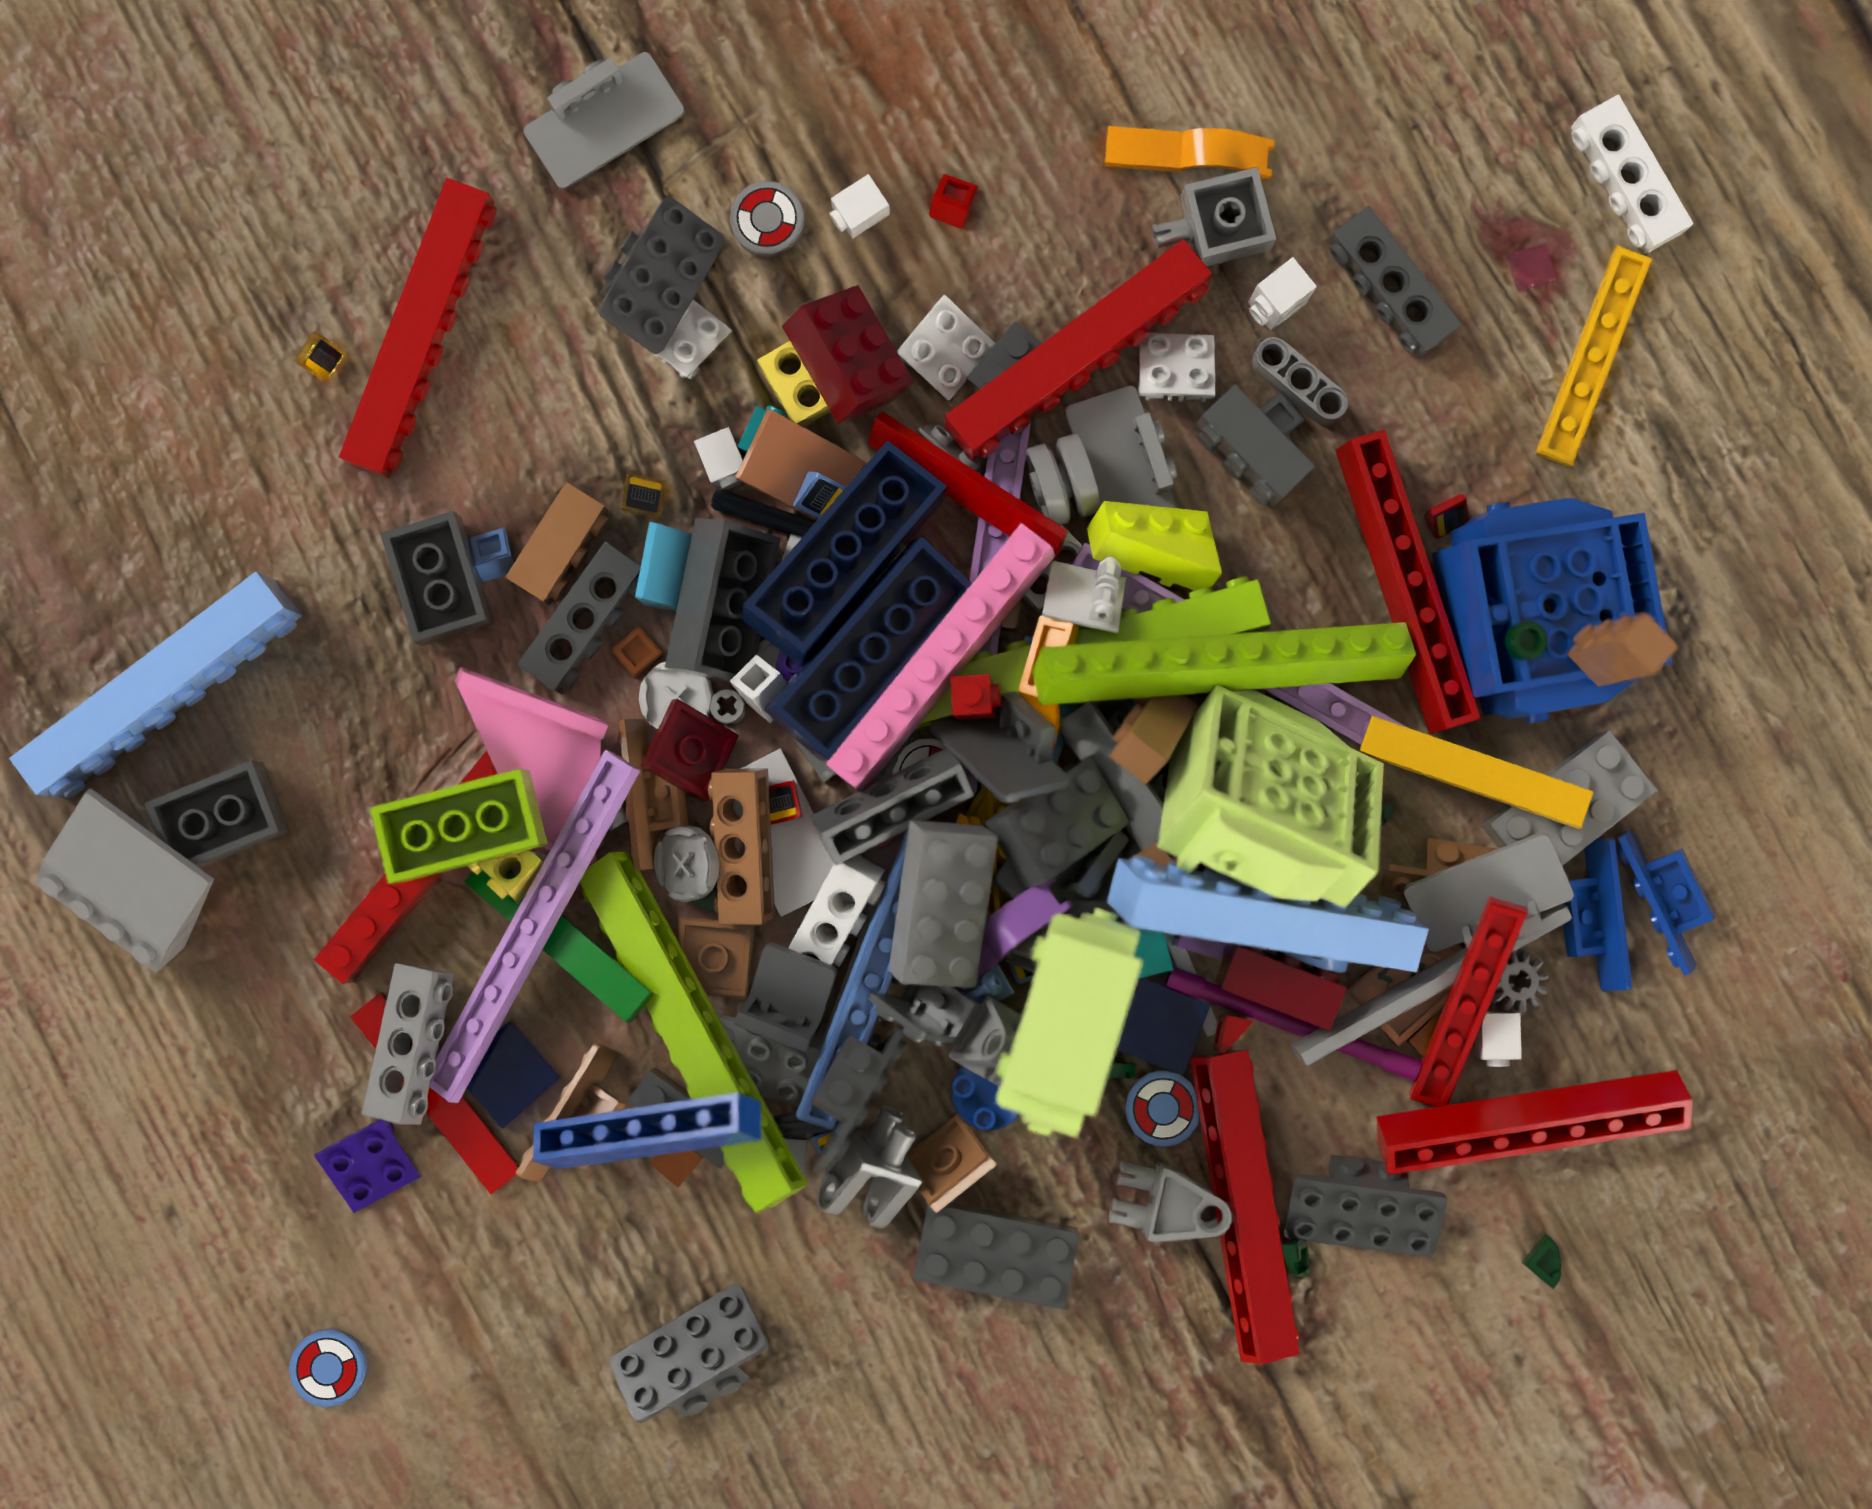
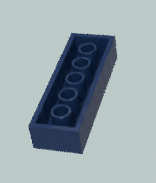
M887 440L743 605L742 621L802 667L942 504L947 486Z
M923 537L912 540L765 707L764 711L819 761L830 760L972 585V582Z

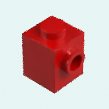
M990 674L951 677L952 712L957 720L996 718L995 707H1001L1000 684H994V679Z

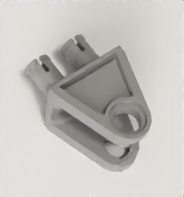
M986 994L981 1002L982 1008L960 1045L954 1046L948 1057L1000 1087L1002 1077L996 1076L997 1067L1002 1052L1010 1054L1023 1016Z
M883 1105L870 1132L863 1133L853 1130L849 1136L853 1140L841 1159L838 1158L832 1168H826L817 1196V1205L820 1211L834 1215L840 1214L872 1176L873 1179L863 1206V1215L867 1216L868 1225L881 1229L885 1228L917 1191L922 1183V1179L906 1155L916 1135L913 1130L901 1124L905 1116L900 1110L890 1105Z
M1121 1161L1120 1172L1134 1176L1118 1173L1117 1185L1150 1191L1149 1202L1146 1206L1113 1198L1111 1203L1112 1210L1124 1212L1125 1214L1110 1211L1108 1223L1139 1228L1147 1241L1151 1242L1216 1237L1228 1230L1231 1224V1211L1222 1199L1212 1194V1190L1162 1161H1157L1155 1169ZM1210 1205L1219 1207L1223 1214L1221 1223L1217 1224L1216 1214L1210 1220H1202V1210Z

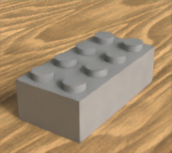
M1609 730L1597 733L1545 774L1594 791L1580 829L1510 805L1503 807L1481 826L1498 848L1540 832H1545L1549 835L1561 864L1564 865L1658 790Z
M910 820L889 963V971L901 984L976 987L998 836L984 826Z

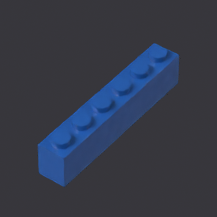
M732 1093L534 1123L533 1162L556 1169H564L761 1141V1102L740 1093Z

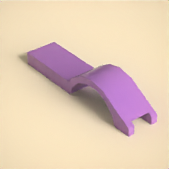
M1055 878L1047 883L1032 886L985 920L977 981L1004 961L1006 955L1017 945L1049 924L1055 914H1065L1074 907L1070 900L1060 905L1048 888L1056 881ZM958 987V988H959L960 990L964 991V990H966L968 987Z

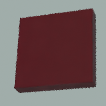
M678 698L673 699L641 767L698 800L707 802L710 799L708 785L710 779H712V772L724 769L739 735Z

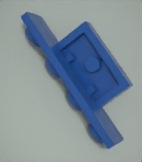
M1631 829L1627 830L1618 837L1620 842L1617 844L1618 853L1625 865H1631L1636 875V878L1633 879L1636 891L1641 899L1647 898L1653 910L1650 913V918L1654 928L1659 934L1664 933L1668 941L1667 954L1672 965L1675 968L1680 967L1684 976L1690 974L1697 965L1682 932L1710 922L1716 916L1683 848L1647 863Z
M1614 838L1595 839L1584 848L1587 878L1569 880L1574 896L1570 901L1563 903V905L1567 906L1572 916L1570 921L1563 924L1567 957L1596 954L1601 990H1631V968Z

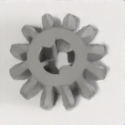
M1522 950L1518 957L1515 951L1512 952L1491 1003H1497L1502 1000L1501 1010L1509 1012L1514 1005L1518 1013H1524L1526 1011V1002L1533 1007H1537L1540 1003L1534 994L1546 995L1548 992L1547 988L1539 986V981L1548 979L1549 974L1547 972H1536L1541 967L1543 961L1540 958L1530 961V951ZM1510 975H1518V978H1522V985L1520 987L1514 986L1511 989L1514 984L1508 982Z

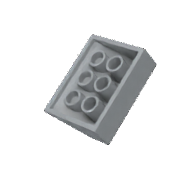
M90 788L83 795L43 859L35 884L42 888L47 895L54 897L72 910L77 917L84 919L102 932L108 940L115 942L133 955L138 962L145 964L157 973L185 948L214 878Z

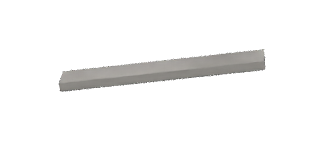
M1560 904L1540 912L1544 928L1538 930L1535 935L1528 939L1517 940L1512 952L1570 921L1572 916L1567 906ZM1467 947L1335 1019L1330 1031L1319 1028L1290 1044L1294 1055L1305 1065H1310L1453 986Z

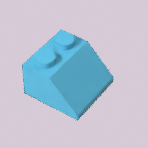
M649 522L635 598L644 606L671 611L677 610L692 533Z

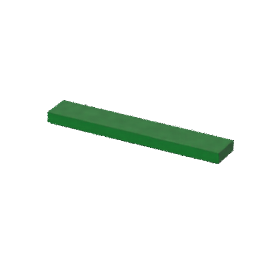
M509 870L506 879L515 878L517 875ZM472 871L464 882L511 922L523 899L518 904L509 895L502 900L486 884L491 878L484 871H481L478 875ZM563 914L560 916L542 950L627 1023H631L649 1001L653 992Z

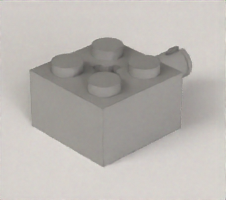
M1258 167L1184 185L1180 196L1184 218L1152 225L1153 238H1156L1154 243L1157 249L1179 243L1183 239L1185 241L1189 240L1190 244L1192 243L1194 252L1206 266L1271 251L1276 241ZM1227 213L1228 218H1235L1234 222L1228 223L1227 220H1222V214Z

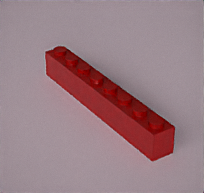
M446 177L341 449L339 458L347 464L388 479L392 471L396 472L403 458V451L400 450L405 436L409 437L412 434L416 425L417 417L414 415L417 404L419 401L423 402L429 391L430 381L427 378L432 366L436 367L441 360L443 346L440 344L445 331L450 332L454 326L457 312L454 311L455 305L459 297H464L469 287L470 277L467 276L472 262L476 263L481 256L483 242L480 240L485 227L490 228L496 216L495 202L488 192Z
M1184 239L947 413L945 415V428L972 461L980 455L983 458L988 457L1000 447V440L1010 433L1013 436L1021 433L1031 423L1030 418L1039 411H1042L1044 414L1052 410L1061 401L1060 396L1070 388L1072 391H1077L1083 387L1091 378L1089 374L1099 367L1106 369L1120 357L1119 352L1128 345H1131L1133 348L1142 343L1149 336V330L1160 323L1163 326L1173 320L1179 313V307L1188 301L1193 304L1200 300L1209 290L1207 287L1211 278V271Z
M1384 429L1350 439L1335 449L1391 621L1392 623L1406 622L1416 656L1407 669L1428 733L1430 735L1480 719L1481 717L1386 431Z
M487 750L459 784L498 774ZM444 872L403 883L388 884L385 873L313 960L342 984L353 983Z
M1227 1050L1225 1054L1216 1052L1192 1057L1190 1062L1212 1194L1222 1199L1232 1214L1228 1230L1219 1236L1240 1361L1263 1365L1299 1355V1333L1294 1323L1291 1306L1292 1292L1287 1282L1286 1263L1278 1228L1280 1220L1274 1205L1272 1193L1273 1179L1268 1169L1266 1157L1267 1143L1262 1133L1259 1115L1260 1102L1255 1092L1253 1080L1254 1066L1249 1056V1050ZM1215 1206L1217 1224H1220L1223 1214L1221 1209Z
M1672 1070L1376 1116L1377 1145L1387 1174L1393 1175L1691 1129L1692 1098L1678 1071Z

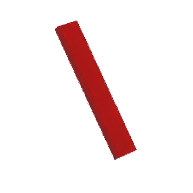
M882 411L875 417L868 445L878 451L888 440L947 486L945 495L1008 536H1011L1022 523L1052 546L1055 553L1052 561L1059 557L1068 530Z
M1489 896L1421 1061L1419 1074L1410 1088V1099L1436 1107L1449 1104L1527 917V907Z
M383 992L377 994L350 1016L375 1049L387 1002V997ZM411 1039V1041H410V1050L412 1049V1046H413V1040H412V1039ZM429 1087L426 1114L492 1195L517 1175L516 1171L520 1165L464 1095H462L458 1103L448 1102Z

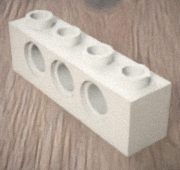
M1619 94L1576 119L1571 125L1572 139L1580 151H1585L1591 162L1590 169L1597 182L1603 183L1610 195L1609 203L1617 215H1622L1628 226V236L1635 247H1640L1645 255L1683 234L1694 224ZM1602 138L1612 139L1616 143L1617 151L1606 149ZM1621 170H1628L1633 173L1635 184L1624 181ZM1640 202L1649 203L1653 207L1654 216L1645 215L1640 209Z
M858 854L837 865L834 864L788 949L804 955L813 954L822 962L830 965L835 964L840 967L851 948L844 944L850 933L854 936L858 935L868 917L862 913L865 905L868 902L874 906L885 886L879 882L885 870ZM840 892L849 893L854 898L855 903H847L842 900ZM823 923L833 925L837 929L838 934L827 932L823 927Z

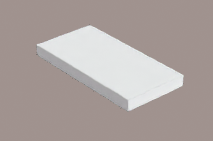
M780 748L740 769L768 768L769 786L792 780L796 782L803 818L771 825L774 904L780 916L783 917L815 900L834 862L821 842L810 818L814 813ZM735 799L733 810L737 816L742 817L743 806Z

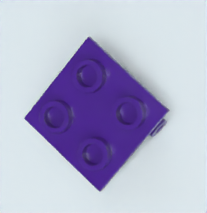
M378 1119L376 1122L314 1154V1157L353 1213L421 1177L393 1135L395 1127L390 1121Z

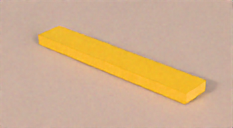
M1619 245L1614 248L1535 452L1536 455L1569 468L1573 466L1652 258Z
M1372 716L1359 752L1371 758L1577 829L1582 827L1594 792Z

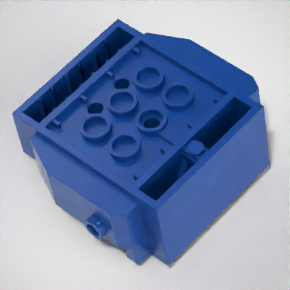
M1573 498L1510 507V502L1497 503L1487 506L1488 512L1473 517L1462 527L1452 530L1450 534L1451 547L1432 553L1439 594L1474 699H1480L1481 710L1485 716L1497 714L1507 719L1525 716L1526 724L1549 720L1548 712L1608 702L1638 679L1597 686L1567 655L1569 650L1576 644L1573 641L1576 634L1589 624L1595 626L1606 620H1619L1625 615L1631 617L1647 613L1667 634L1645 513L1613 518L1612 510ZM1544 601H1547L1551 606L1549 613L1543 608ZM1534 621L1540 624L1547 634L1548 643L1546 650L1536 659L1528 661L1518 660L1507 650V632L1516 623ZM1671 656L1663 665L1672 664Z

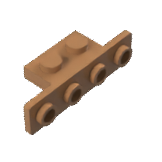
M622 719L618 722V742L621 747L622 758L641 770L626 796V818L629 822L631 838L630 855L635 871L654 869V854L658 844L657 831L689 825L685 791L641 767L648 751L645 720Z
M1427 838L1424 845L1423 869L1389 864L1381 881V889L1393 891L1398 895H1404L1406 885L1497 850V848Z
M595 1043L583 1056L581 1066L572 1081L563 1089L561 1099L552 1114L544 1122L623 1110L626 1104L600 1086V1083L616 1059L618 1052L610 1047ZM532 1145L524 1153L516 1174L523 1179L541 1182L550 1167L533 1162ZM589 1165L578 1166V1168L587 1170Z

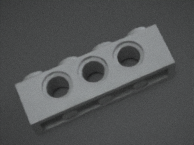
M395 963L362 1115L398 1124L421 1125L422 1118L428 1107L427 1095L430 1081L436 1070L435 1059L439 1041L444 1034V1018L447 1004L453 993L452 982L454 974L416 965ZM421 1001V1010L418 1012V1005ZM411 1039H412V1040H413V1046H412V1049L410 1050V1041H411ZM404 1077V1086L402 1088L401 1082Z

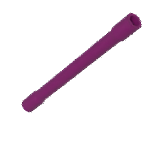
M1173 966V970L1169 971L1165 982L1166 988L1192 998L1206 1000L1300 1037H1304L1321 1028L1224 991L1217 984ZM1358 1038L1337 1049L1339 1052L1376 1065L1386 1072L1413 1082L1419 1074L1422 1063L1421 1060L1393 1049L1379 1047Z

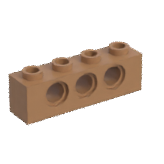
M768 768L723 769L712 772V779H710L708 785V794L710 800L713 801L714 813L710 822V833L712 838L715 839V847L717 848L720 863L717 892L714 896V909L719 915V924H765L775 919ZM735 799L743 806L742 817L737 816L733 810ZM736 838H740L744 842V855L740 854L735 848ZM738 875L743 877L747 883L746 893L737 886Z

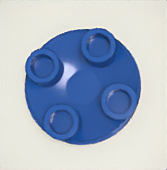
M963 1065L961 1066L953 1080L952 1101L957 1113L966 1123L981 1130H998L1010 1125L1020 1116V1112L1001 1107L997 1103L996 1098L999 1086Z

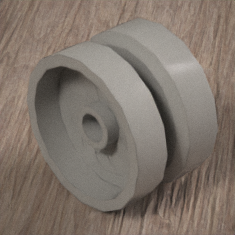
M1077 433L1058 438L1056 443L1058 464L1051 449L1044 443L1025 449L1031 485L1044 516L1058 525L1069 523L1071 512L1068 498H1070L1075 512L1082 518L1097 513L1101 506L1100 497L1087 453Z

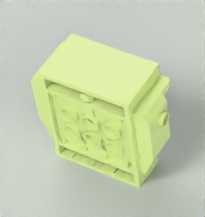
M1216 685L1194 713L1170 755L1157 848L1177 856V868L1187 873H1190L1202 862L1211 868L1277 898L1318 901L1321 897L1345 908L1378 872L1384 763L1350 748L1318 720L1253 689L1230 691Z
M1095 908L1093 915L1081 913L1079 919L1063 914H1055L1051 919L1046 938L1039 936L1037 938L1031 960L1038 961L1032 980V988L1019 1030L1015 1035L1010 1054L1002 1052L996 1071V1076L1002 1077L996 1098L997 1103L1001 1107L1020 1112L1022 1120L1029 1123L1027 1129L1033 1132L1050 1136L1051 1131L1054 1130L1077 1137L1084 1115L1095 1116L1143 961L1133 957L1140 930L1116 923L1118 917L1116 914Z

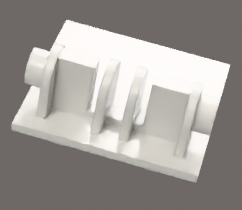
M943 295L899 347L897 353L900 355L904 365L916 370L947 401H950L966 382V377L996 343L946 295Z
M692 300L665 349L659 354H653V356L656 358L660 356L662 363L665 365L669 363L680 373L679 376L681 378L686 377L692 380L700 370L698 366L727 338L732 330L700 304Z
M1150 333L1139 344L1140 381H1138V395L1145 396V400H1149V398L1164 399L1165 395L1167 396V401H1172V396H1178V400L1182 402L1184 396H1186V400H1201V402H1205L1206 399H1213L1215 397L1214 335Z
M1106 557L1099 563L1097 570L1052 561L1042 617L1118 633L1126 577L1120 576L1121 565L1118 563V560L1114 557Z

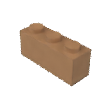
M566 482L505 578L547 605H550L553 599L558 601L568 587L569 582L566 581V578L573 567L579 569L589 554V550L586 547L592 537L598 538L607 527L609 518L606 516L609 510L603 504Z
M1647 613L1631 617L1625 615L1615 621L1606 620L1595 626L1591 624L1585 626L1574 637L1573 641L1576 644L1569 650L1567 655L1597 686H1603L1654 675L1679 646Z
M1185 694L1136 698L1134 701L1135 705L1123 719L1124 723L1112 737L1116 745L1109 757L1145 785L1168 761L1199 706Z

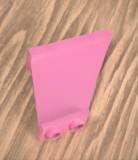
M460 667L455 679L456 685L497 773L501 774L516 769L530 770L548 842L546 846L530 850L547 854L548 850H551L600 760L601 739L604 738L608 724L601 718ZM595 854L590 862L591 865L597 860Z

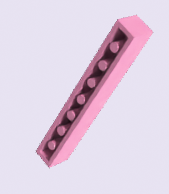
M1021 523L826 765L858 791L869 787L951 686V677L961 674L1054 559L1055 553L1052 546Z

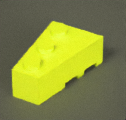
M1104 501L1087 527L1093 559L1101 562L1106 557H1114L1118 560L1122 570L1138 575L1140 571L1160 578L1159 583L1171 587L1175 583L1193 591L1207 587L1212 588L1222 574L1207 511Z

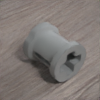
M720 690L711 699V714L725 725L738 724L746 715V703L741 695L734 690ZM735 698L737 701L734 703V707L737 709V712L733 716L729 713L721 716L723 711L720 705L721 701L725 699L730 702Z

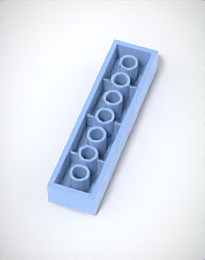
M256 571L11 756L9 760L36 795L71 798L85 788L84 781L93 774L98 776L111 769L116 764L114 759L122 752L126 751L129 753L140 747L146 741L144 736L155 727L159 730L173 722L176 718L174 713L184 705L190 707L202 700L207 694L204 691L215 682L220 684L231 678L237 672L234 667L245 659L251 661L260 656L267 649L265 646L267 642L275 636L281 638L293 631L297 626L295 621L303 615L276 580Z
M1133 856L1132 860L1118 858L1107 903L1131 927L1412 972H1417L1429 928L1416 919L1417 915L1415 913L1402 909L1400 907L1401 903L1392 898L1379 897L1378 901L1367 900L1366 896L1358 893L1345 908L1321 897L1318 901L1277 898L1238 879L1229 877L1227 874L1214 868H1205L1204 872L1192 870L1190 873H1187L1177 868V862H1169L1168 866L1157 865L1156 861L1143 856Z

